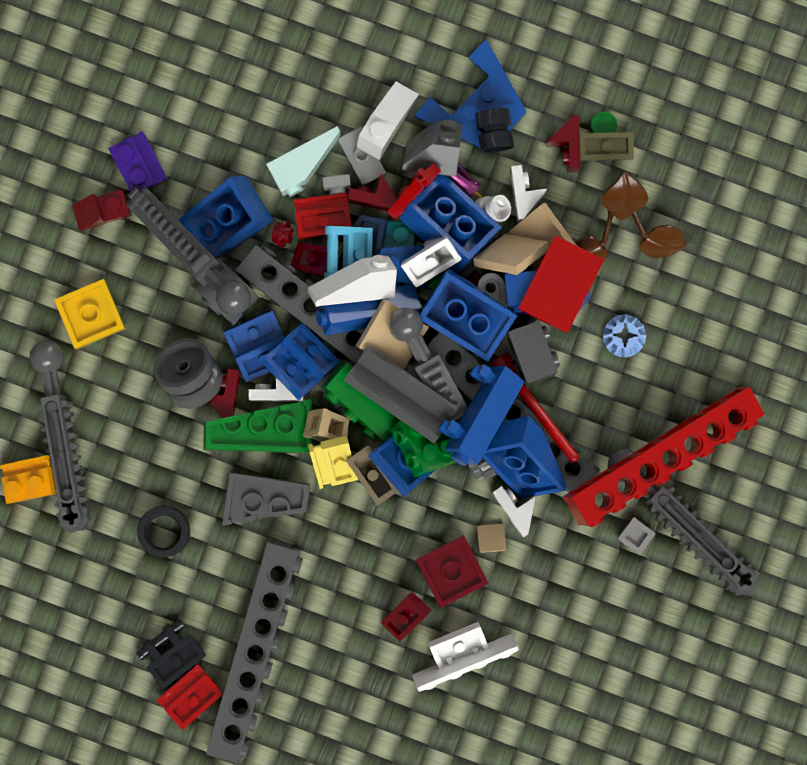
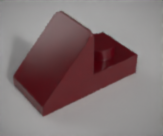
M573 115L546 144V147H567V149L562 151L563 166H567L568 173H578L580 170L579 115Z
M382 174L376 194L372 193L371 188L357 186L356 189L350 188L348 194V203L387 212L398 200Z
M121 189L98 197L92 194L72 205L79 231L130 217L131 213L126 205L127 200L124 190Z
M297 243L291 266L297 271L324 278V273H327V247Z
M228 369L227 375L223 374L220 390L225 391L224 395L216 394L209 401L221 418L234 416L241 376L239 370Z
M412 591L381 624L400 642L432 610Z

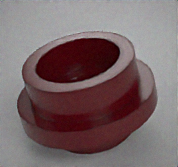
M288 221L277 222L272 231V242L276 243L278 247L285 248L287 244L292 242L294 229L291 228V224Z

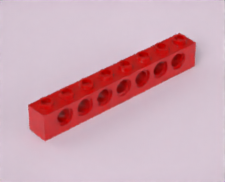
M738 387L567 493L563 498L578 525L594 527L603 522V516L609 512L616 513L627 506L625 502L633 497L638 499L649 492L648 488L652 485H661L670 480V474L676 470L680 472L693 465L692 460L699 456L703 458L715 451L714 447L719 443L726 444L737 437L735 433L742 429L745 431L753 428L758 424L757 420L765 414L751 388ZM730 411L734 413V421L732 423L728 418ZM709 424L713 428V433L710 437L706 431ZM687 437L691 441V447L688 451L684 445ZM665 451L669 454V461L666 465L662 460ZM643 465L647 468L645 478H642L640 475V469ZM620 479H623L625 482V489L622 492L618 490ZM600 492L603 496V502L598 507L595 503V497Z

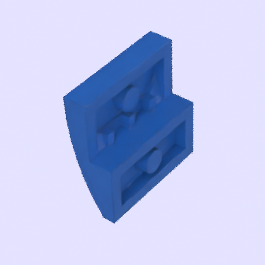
M272 309L223 331L246 382L270 372L261 361L285 339Z
M303 323L285 337L282 343L261 361L298 401L340 362Z

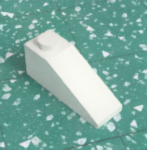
M395 82L362 129L356 147L380 160L419 94Z
M375 255L371 258H362L308 287V293L315 306L394 298L397 269L389 256Z

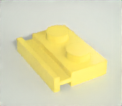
M347 436L320 442L321 445L314 447L312 444L308 445L320 489L324 488L323 485L330 483L332 486L358 480L346 460L352 457Z

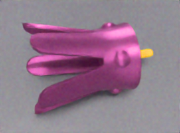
M458 162L461 170L457 168L456 177L452 176V178L459 184H454L468 197L471 198L475 193L481 198L482 195L476 192L481 183L472 179Z

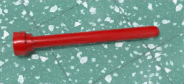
M508 353L500 355L490 365L491 367L506 366L516 374L513 365L514 361ZM523 384L518 393L569 461L577 462L579 460L578 453L526 385Z

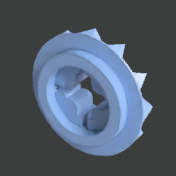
M627 314L618 315L606 324L603 331V341L606 348L612 354L618 357H631L644 347L646 340L644 325L636 317ZM624 324L628 333L636 335V337L627 340L626 347L622 343V338L613 336V334L617 335L622 332Z

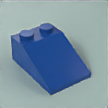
M246 176L228 178L178 219L214 258L223 256L257 234L274 220Z
M449 268L445 270L419 312L424 323L486 361H489L517 317V314Z
M527 416L503 421L484 453L483 459L521 499L566 491L567 485L547 438L533 419Z

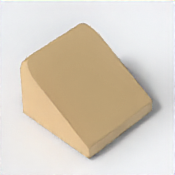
M504 524L477 526L479 553L507 551Z

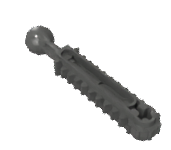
M146 186L140 191L135 188L128 195L131 200L126 204L127 207L204 287L209 284L216 291V302L221 311L229 315H239L244 312L251 301L248 287L237 280L228 281L220 272L224 267Z
M403 307L397 309L389 319L388 328L391 335L395 339L407 343L417 361L412 366L421 382L458 407L451 420L459 424L468 406L439 354L436 351L431 354L420 334L423 328L421 315L412 308ZM483 457L479 464H468L476 479L483 476L485 480H488L496 475L494 469Z
M43 340L34 345L29 357L32 367L41 373L45 397L40 398L41 405L36 407V410L43 411V416L39 418V421L45 423V427L41 431L47 434L43 442L48 443L49 446L45 453L50 454L51 459L49 461L52 464L57 494L53 496H57L58 501L54 503V506L60 509L56 517H58L60 527H63L68 533H74L75 531L85 530V527L92 519L90 518L91 508H87L85 505L89 501V497H84L83 492L87 490V487L82 486V481L85 480V476L80 475V470L83 469V466L78 465V460L82 456L76 453V449L80 445L74 442L78 434L73 433L72 428L76 426V423H72L70 419L74 416V413L69 412V408L74 404L67 401V396L61 395L57 370L63 363L64 354L55 342ZM77 513L78 518L71 520V515Z
M628 449L615 451L609 457L607 467L609 468L632 454L633 451ZM640 469L641 477L645 478L646 475ZM655 484L649 487V492L644 495L647 499L644 503L648 506L646 513L651 514L655 512L657 514L655 520H663L665 522L663 528L667 529L670 527L672 529L671 536L678 535L680 537L678 543H686L688 545L686 551L690 552L693 550L696 553L694 556L696 560L702 558L704 560L702 566H710V574L717 573L719 575L717 581L719 583L725 581L726 590H730L734 596L751 595V592L759 585L757 584L758 573L751 568L752 566L750 564L743 565L744 558H736V550L729 551L727 549L728 542L721 543L719 541L721 535H713L711 533L713 529L711 526L705 528L703 526L705 520H697L695 518L697 512L693 511L690 513L688 511L689 504L682 505L680 503L682 498L680 495L677 497L673 496L674 487L668 490L663 486L658 488ZM741 575L745 577L743 579V585H739L738 583L740 581L739 576Z

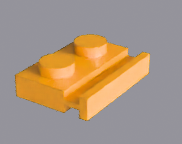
M50 455L0 465L4 475L2 483L6 504L57 494L53 469L50 467Z

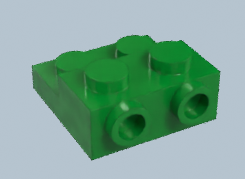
M399 421L391 429L393 439L400 447L405 457V463L412 471L414 477L456 463L451 458L452 454L444 449L451 437L442 433L437 441L433 443L402 421Z

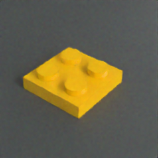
M105 279L54 299L76 350L126 329Z

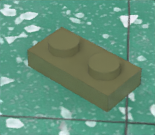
M633 132L580 133V161L634 159Z

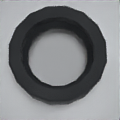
M169 506L155 507L147 511L140 519L137 528L138 540L142 548L150 555L171 557L180 553L188 544L190 524L185 515L178 509ZM159 516L172 517L179 525L180 535L174 545L167 548L154 545L148 536L150 523Z

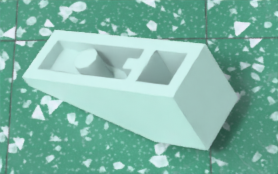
M338 126L266 164L282 196L288 194L291 197L303 191L302 186L308 183L338 141V138H340L341 134Z

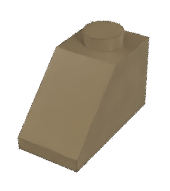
M366 446L346 460V462L378 506L396 494L398 490L368 457L373 451L369 446Z

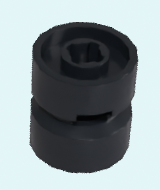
M488 109L475 114L477 130L482 132L478 136L481 153L502 152L514 148L513 132L507 128L511 125L509 109Z

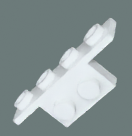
M476 622L428 642L437 665L417 672L412 676L419 692L430 690L449 679H457L462 674L473 669L483 668L488 663L497 659L507 658L514 652H517L519 648L513 634L487 643L479 623Z

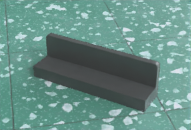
M370 346L364 350L360 359L344 380L433 443L442 434L438 429L442 421L450 422L458 410V407Z

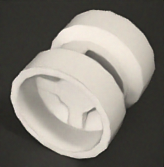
M503 195L481 197L475 202L496 222L506 221L510 216L511 205L509 200Z

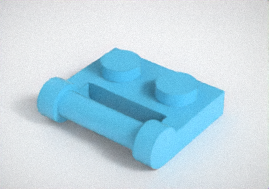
M325 226V235H327V273H324V279L338 272V235H343V268L362 258L372 257L373 228Z

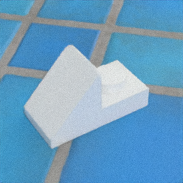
M522 165L511 166L510 169L517 223H520L530 214L547 191V189L525 191V188H529L528 172H523Z
M445 236L427 240L424 244V249L401 262V267L415 287H418L462 260V257L448 237Z
M277 378L276 389H271L270 384H256L255 389H249L250 402L304 401V396L298 401Z
M502 486L499 487L492 494L520 535L525 537L529 533L535 497L516 508L514 504L518 500L509 488L504 490Z

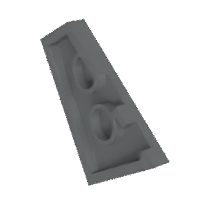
M231 471L222 526L306 512L311 484Z

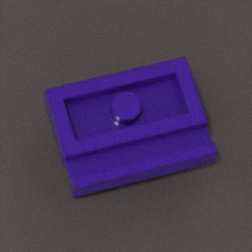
M143 131L108 148L130 192L135 188L140 191L144 186L150 189L168 179Z

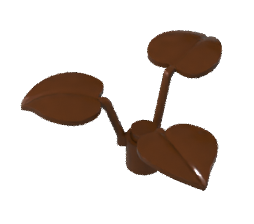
M625 171L602 195V204L608 212L602 240L599 242L597 238L587 236L574 241L576 246L606 260L608 252L603 246L607 243L613 216L619 220H625L632 216L641 236L645 238L639 243V248L645 255L654 258L671 256L682 250L687 244L681 230L671 225L654 227L650 230L649 234L645 232L636 211L646 206L648 194L641 183Z

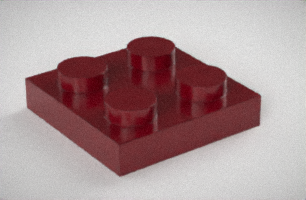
M464 535L416 559L440 608L489 584Z

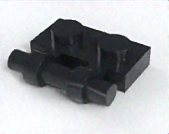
M180 619L171 625L169 623L165 625L160 634L152 640L150 638L143 643V647L136 652L142 661L149 655L155 660L147 669L162 689L166 688L207 655L191 634L181 640L177 633L184 629L185 625ZM170 640L174 646L162 655L158 648Z

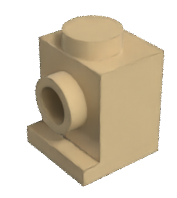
M324 408L309 411L303 437L322 442L348 436L349 419Z

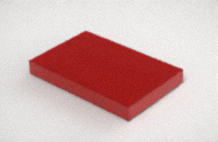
M555 235L518 310L567 334L605 259Z

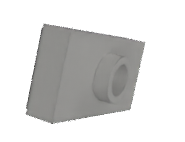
M359 127L338 138V142L362 186H366L379 179L381 174L385 176L386 172L380 160L356 147L359 134L362 131V127Z

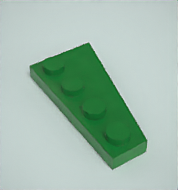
M312 399L207 421L203 423V450L309 454L308 445L311 444V438L303 437L308 412L312 411Z

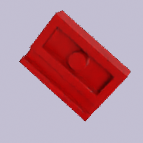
M434 163L426 170L421 167L412 176L411 180L413 182L410 185L407 184L397 194L399 199L388 210V213L396 219L432 183L441 170Z
M347 193L294 200L299 239L327 236L325 235V226L351 227Z
M197 664L156 701L160 703L167 714L183 730L218 700L224 692Z

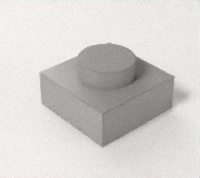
M350 175L323 177L324 191L330 192V195L346 193V190L351 188Z
M632 517L617 539L640 555L656 533Z

